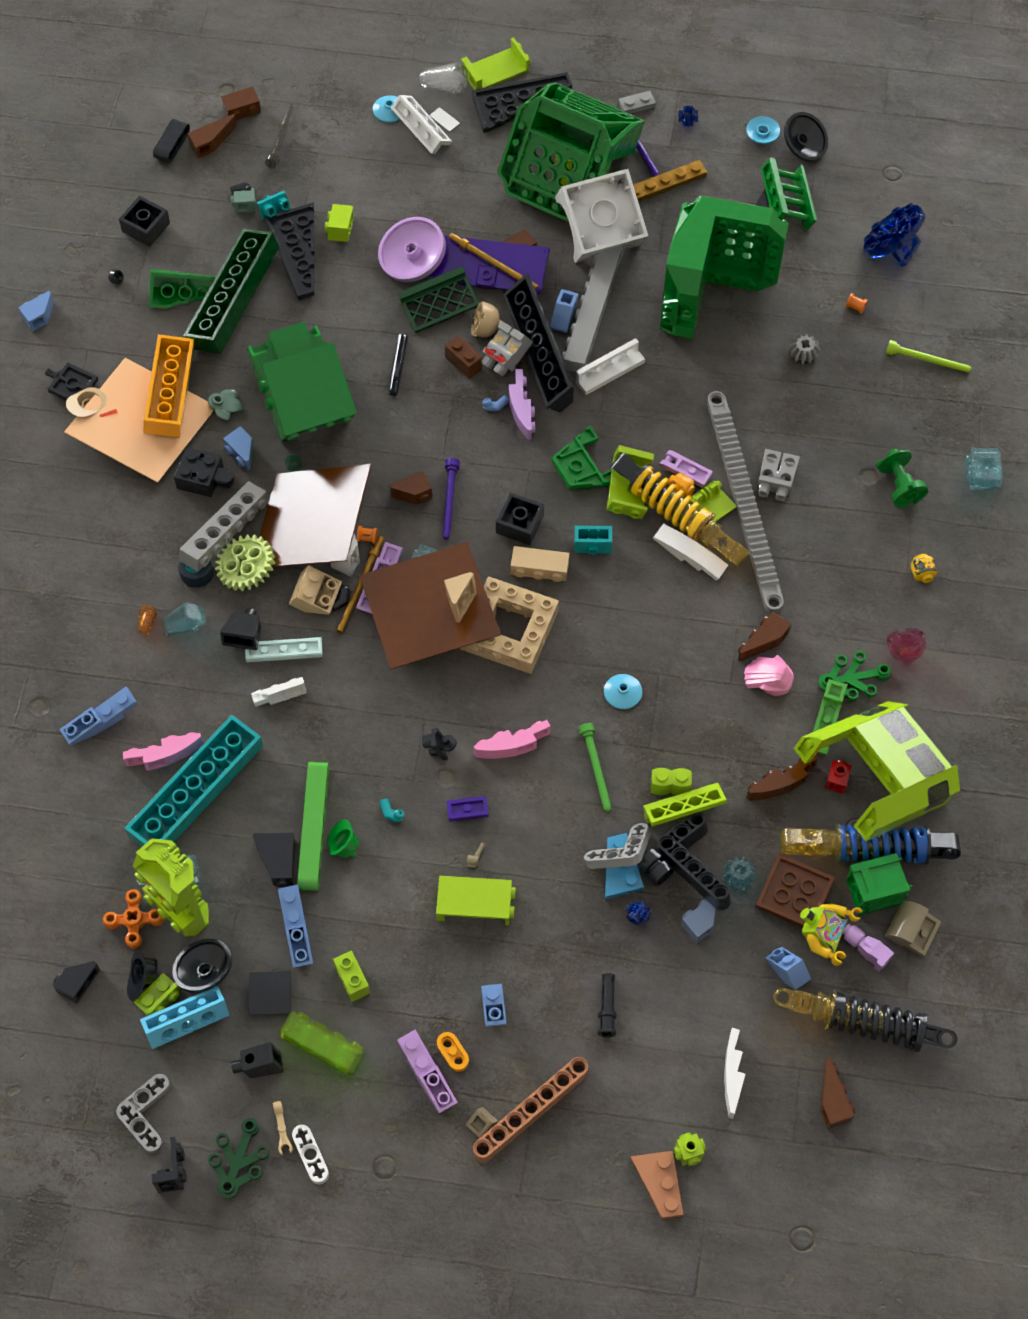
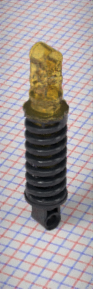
M779 988L773 994V1001L778 1007L812 1015L813 1021L822 1020L825 1022V1029H832L833 1025L837 1026L838 1024L840 1032H843L846 1026L849 1027V1033L852 1035L855 1034L856 1029L860 1030L861 1037H865L867 1032H870L872 1040H876L878 1035H882V1042L884 1043L888 1042L891 1034L894 1035L893 1044L896 1046L899 1045L900 1038L903 1037L905 1038L904 1047L913 1049L915 1052L920 1051L923 1043L941 1048H952L958 1040L953 1030L928 1024L927 1013L919 1012L913 1017L912 1012L906 1010L902 1015L899 1007H895L891 1012L889 1005L885 1004L880 1009L878 1002H873L869 1006L867 999H862L858 1004L855 996L850 997L847 1001L846 995L836 990L832 992L831 996L823 995L822 992H818L814 996V994L786 988ZM779 992L787 993L788 1001L785 1004L777 1001V994ZM944 1033H949L952 1036V1042L949 1045H945L941 1040Z

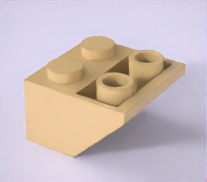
M308 565L299 576L289 605L306 613L329 615L342 581Z

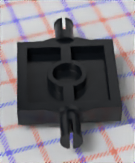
M68 362L58 372L49 368L45 372L46 376L53 378V382L48 387V392L65 401L71 395L83 389L93 388L99 381L98 376Z

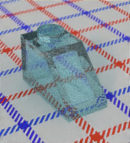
M184 602L162 619L164 635L171 636L189 633L199 629L206 624L204 607Z

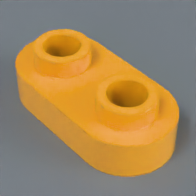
M442 1033L437 1039L438 1050L453 1071H464L469 1065L468 1054L453 1033ZM450 1042L451 1046L445 1047L444 1043ZM461 1059L462 1063L458 1065L455 1063V1060Z

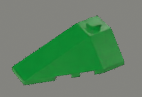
M150 269L149 307L167 309L203 300L216 276Z

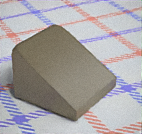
M481 1107L475 1111L465 1125L480 1138L497 1123V1119L484 1107Z

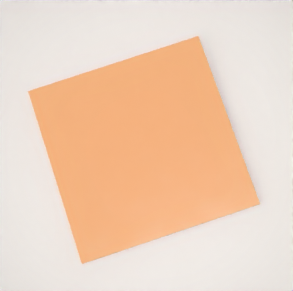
M124 358L100 388L106 395V405L100 411L90 416H77L64 433L158 483L214 410L209 407L208 401L187 391L180 438L143 433V420L152 372ZM95 394L84 409H98L101 404L100 397Z

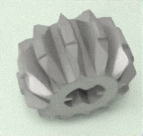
M799 334L797 338H793L789 347L791 358H795V362L800 360L802 365L805 361L810 364L812 360L817 359L820 352L818 340H814V336L808 337L806 334L803 337Z

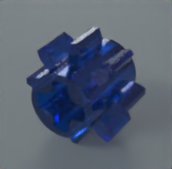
M687 105L683 107V110L678 111V122H682L684 126H693L694 122H698V110H695L693 106Z
M638 900L636 904L631 901L627 906L626 912L628 914L626 918L632 924L638 926L642 922L645 925L650 919V907L643 901Z

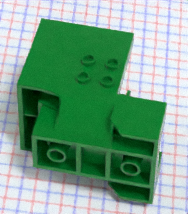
M304 321L269 332L264 344L252 348L251 346L247 347L260 391L265 393L266 396L264 401L266 409L271 411L281 442L299 438L300 434L306 430L307 433L315 432L322 425H325V428L336 425L335 422L341 424L350 422L357 414L334 342L327 343L323 341L317 325L313 329L307 330Z

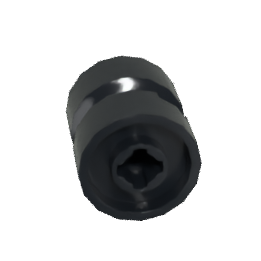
M657 848L649 850L637 864L645 874L649 873L648 878L655 886L664 883L675 871V868L668 860L663 861L664 856Z

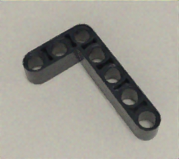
M697 812L687 816L658 840L659 851L664 856L663 860H668L675 868V871L718 910H725L731 905L729 888L687 850L705 836L708 831L705 815L702 812Z

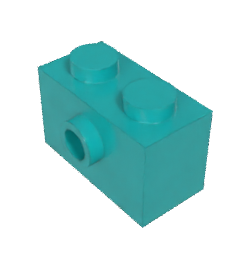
M575 526L574 553H588L591 555L612 553V526Z

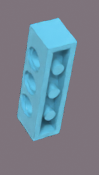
M216 986L144 1017L140 1021L150 1046L154 1049L230 1016L220 989Z

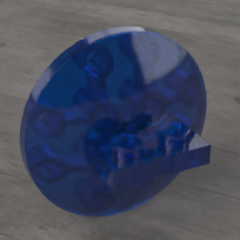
M912 203L902 208H894L891 214L872 225L871 232L863 239L864 252L870 258H880L892 254L901 267L907 266L913 253L922 242L916 233L924 223V210L919 205H913Z

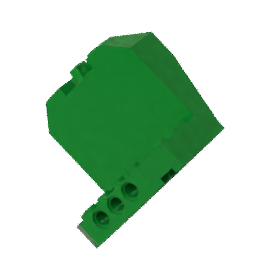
M556 82L547 84L518 107L497 171L499 177L504 182L506 194L565 221H569L564 208L560 203L557 204L555 196L563 186L561 184L562 177L567 178L568 185L608 174L612 160L635 152L645 120L621 111L612 104L607 105L598 98H591ZM538 147H540L543 150L542 157H539L536 154V149ZM553 154H556L558 156V162L556 164L553 163L551 160V156ZM568 161L573 162V170L567 168L566 164ZM532 164H535L538 168L536 173L531 171ZM547 170L551 171L553 174V178L551 180L547 179L546 177Z
M706 196L697 197L693 203H683L666 263L660 329L674 336L693 339L706 282L760 291L776 285L780 274L789 223L785 219L780 220L777 217V212L773 208Z

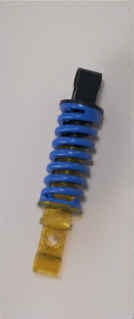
M836 824L835 829L832 831L827 830V828H822V830L786 828L780 833L781 851L784 854L821 855L823 857L834 855L835 862L849 861V855H852V861H857L858 856H862L863 861H868L869 856H873V859H876L879 856L897 853L898 858L901 857V854H905V861L907 863L911 862L912 854H916V857L913 858V863L928 865L930 858L953 860L961 855L959 836L957 834L930 833L928 826L912 827L909 831L906 827H901L899 830L894 828L868 841H865L851 825L846 827V825Z

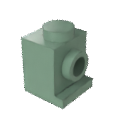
M251 188V191H235L234 196H231V206H235L236 213L256 212L254 188Z

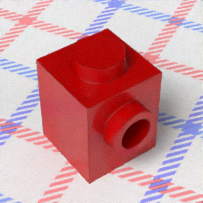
M833 760L825 789L844 794L852 765L844 761Z

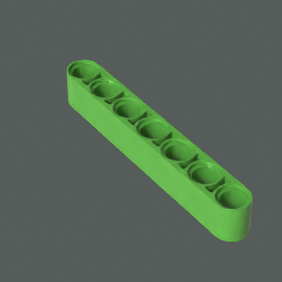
M308 762L298 870L299 890L319 891L329 777L328 762Z

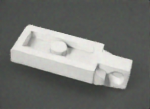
M300 677L279 685H273L267 689L258 690L251 693L255 706L266 703H270V705L306 694L307 691L304 680Z

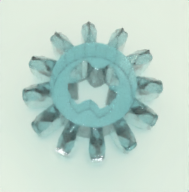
M735 856L733 861H727V866L723 867V872L725 873L723 879L728 880L727 885L731 886L734 884L735 891L739 886L743 890L746 889V885L751 887L753 880H756L757 877L755 874L756 866H751L752 860L746 862L745 856L741 860Z

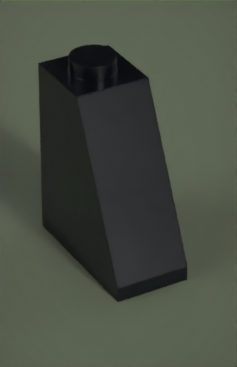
M253 833L255 845L273 885L280 888L294 885V833Z

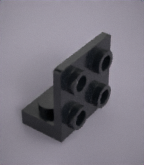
M170 1137L173 1171L161 1169L156 1174H151L152 1183L158 1193L183 1190V1182H187L186 1169L183 1168L181 1162L185 1161L184 1148L181 1147V1142L178 1143L175 1137Z

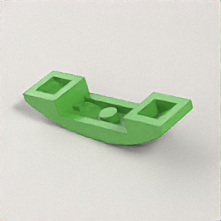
M828 680L813 732L837 722L847 684ZM829 746L820 749L817 753L827 756Z

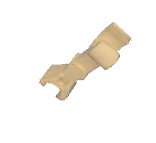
M277 1101L273 1103V1108L280 1135L278 1150L283 1156L282 1148L284 1146L290 1147V1154L293 1152V1147L286 1134L282 1103Z

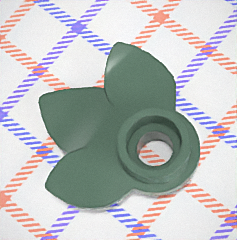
M223 390L220 394L214 393L208 398L209 407L223 420L229 421L230 413L241 412L244 409L242 403L236 399L238 392L234 390Z

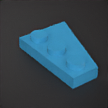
M627 833L608 837L607 849L624 848L628 838ZM637 864L606 868L605 900L644 889Z

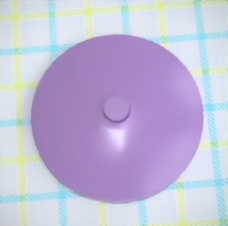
M410 217L397 222L385 233L380 242L378 259L381 267L389 277L400 282H415L427 277L440 265L446 250L444 234L435 222L424 217Z

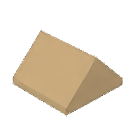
M471 572L444 580L448 601L454 618L458 623H460L477 594L474 574Z

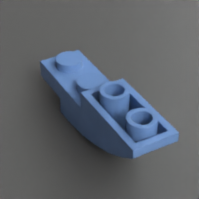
M125 687L97 708L90 707L62 727L60 731L69 745L79 743L122 720L125 717L124 713L137 705L138 702L129 688Z
M298 885L279 888L278 893L293 968L313 964Z

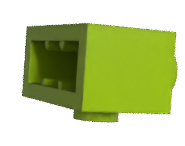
M333 204L331 211H328L325 233L328 234V240L349 242L354 221L353 206Z

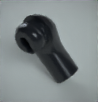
M243 182L231 186L230 191L234 195L235 191H251V188L254 187Z
M340 586L338 599L334 601L332 607L334 611L349 603L351 591L348 586Z

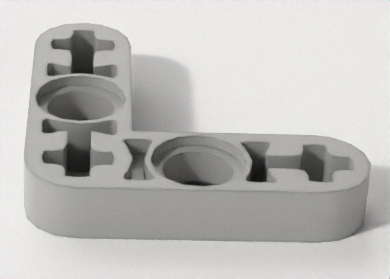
M645 823L634 825L630 830L624 848L592 850L586 853L584 859L587 867L598 869L638 864L642 860L651 835L648 825Z
M156 1074L120 1103L116 1110L120 1121L145 1151L150 1154L158 1153L162 1149L163 1141L143 1117L142 1113L169 1091L170 1082L163 1074ZM158 1080L164 1084L162 1089L157 1087L156 1082ZM149 1087H151V1089L155 1092V1095H154V1096L152 1095L151 1091L148 1089ZM142 1093H147L149 1100L143 1104L139 1103L138 1096ZM124 1108L130 1109V1113L134 1117L132 1121L127 1115H123L122 1110ZM139 1122L144 1123L145 1130L141 1133H136L134 1126ZM147 1134L153 1141L157 1139L156 1147L149 1146L150 1144L145 1138Z

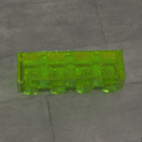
M292 1011L279 1031L282 1039L350 1077L354 1075L365 1057L364 1050H362L363 1047L360 1044L344 1040L345 1037L336 1031L334 1033L328 1031L324 1024L318 1021L316 1023L310 1021L309 1017L300 1011L298 1013Z

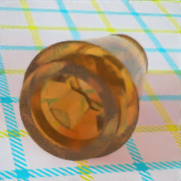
M142 605L141 609H139V633L149 634L157 616V609L155 607Z

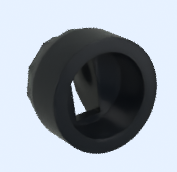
M112 270L108 275V279L113 284H121L124 275L120 270Z

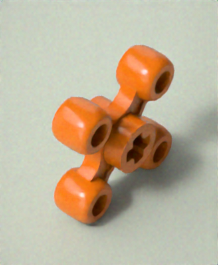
M132 889L125 896L128 909L125 910L124 914L107 912L103 916V924L110 930L116 929L118 926L127 927L126 945L130 949H138L142 945V937L139 934V930L145 924H151L156 927L163 924L164 919L157 913L156 910L158 909H152L147 913L140 911L139 906L142 902V895L138 890Z

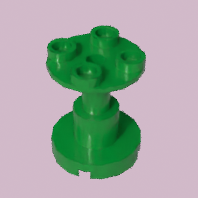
M892 449L885 458L876 463V467L881 473L894 472L896 476L894 483L897 489L891 498L896 507H908V503L913 501L916 504L924 499L928 494V487L925 481H914L911 474H906L904 466L912 458L910 450L898 451V449Z

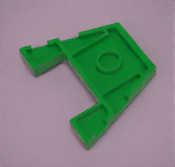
M591 425L585 428L583 433L578 434L569 445L564 446L551 459L552 464L568 489L610 486L612 470L601 474L584 448L598 441V436Z

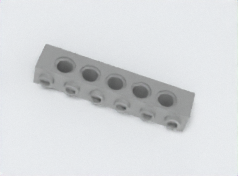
M248 481L179 549L180 561L197 572L202 567H205L210 559L217 555L226 543L228 544L233 536L240 532L244 525L251 521L260 509L262 510L266 506V491Z

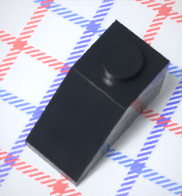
M94 961L65 968L62 973L55 977L53 987L57 993L77 1004L100 971V968Z

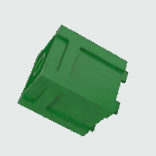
M897 853L850 865V871L845 881L855 907L862 909L861 913H857L858 916L900 906L901 902L905 901L908 897L907 893L912 889V885H909L906 881L900 865L902 858H898Z

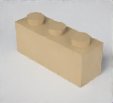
M514 546L511 560V575L516 577H533L537 580L549 579L555 582H566L570 553Z

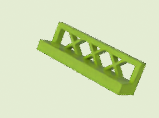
M714 783L643 805L644 818L647 824L650 823L651 826H656L726 804L727 799L719 784Z

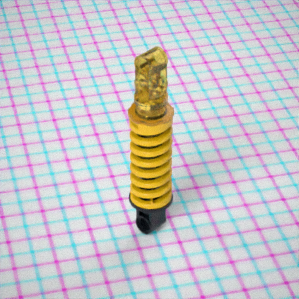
M622 452L611 465L612 469L631 482L628 492L637 497L641 496L644 503L649 502L650 508H657L658 514H664L667 521L672 520L673 526H680L679 529L682 533L688 532L687 535L692 540H701L706 547L712 545L737 567L749 555L750 552L721 531L723 526L714 522L716 516L714 513H711L706 508H702L700 511L697 510L700 504L694 502L691 505V496L683 499L684 491L679 490L676 493L677 486L675 484H671L666 488L669 483L668 478L662 479L659 483L658 480L661 477V473L656 472L653 474L654 468L650 463L641 468ZM721 540L725 541L727 545L721 546L719 542Z

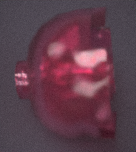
M906 628L905 632L899 633V630L892 632L887 637L889 653L896 660L904 663L914 662L922 656L926 649L925 634L922 630L916 628Z

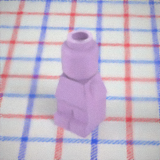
M848 924L844 928L842 933L844 939L853 947H858L857 950L860 954L875 965L874 969L877 972H880L892 959L894 953L881 941L870 936L865 937V932L856 925Z

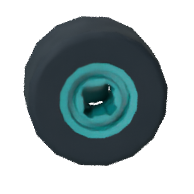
M211 559L198 572L180 560L178 562L180 577L187 586L202 587L211 581L213 577Z

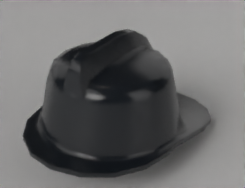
M136 951L133 954L127 984V995L131 1001H136L141 995L143 988L149 987L155 981L157 976V959L144 957L140 951Z

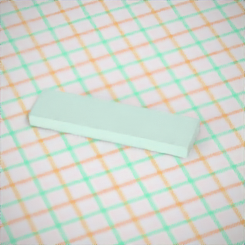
M322 638L259 641L257 651L245 649L246 662L323 657Z

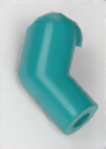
M382 799L380 801V806L386 819L393 822L403 820V810L392 809L389 799Z

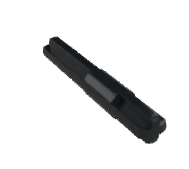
M403 334L398 335L388 390L390 396H397L401 381L408 336Z

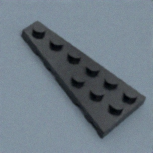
M565 72L471 91L483 133L515 118L518 107L547 84L556 82L572 89L569 73Z

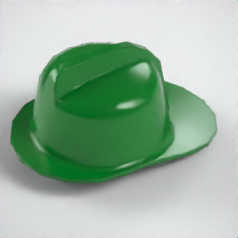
M345 819L337 822L330 830L327 838L331 855H337L341 858H348L349 856L355 858L357 856L356 849L360 841L353 832L351 823Z

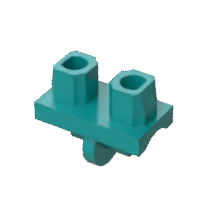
M285 191L272 196L267 195L263 200L257 202L262 219H265L267 216L271 218L276 213L290 209Z

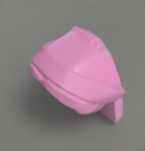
M778 655L774 658L757 657L756 660L747 665L744 672L747 688L759 687L773 696L787 694L794 681L792 670Z

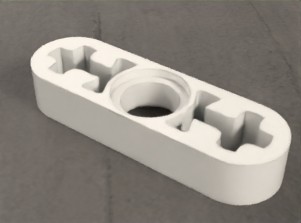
M298 1125L292 1132L294 1143L311 1181L318 1185L323 1184L329 1177L327 1166L310 1128L306 1125ZM300 1131L308 1133L305 1135L308 1143L305 1146L301 1138H296L299 1136L298 1132ZM308 1149H314L317 1152L313 1160H307L304 1157ZM316 1163L320 1171H325L320 1179L318 1176H313L316 1174L313 1166Z

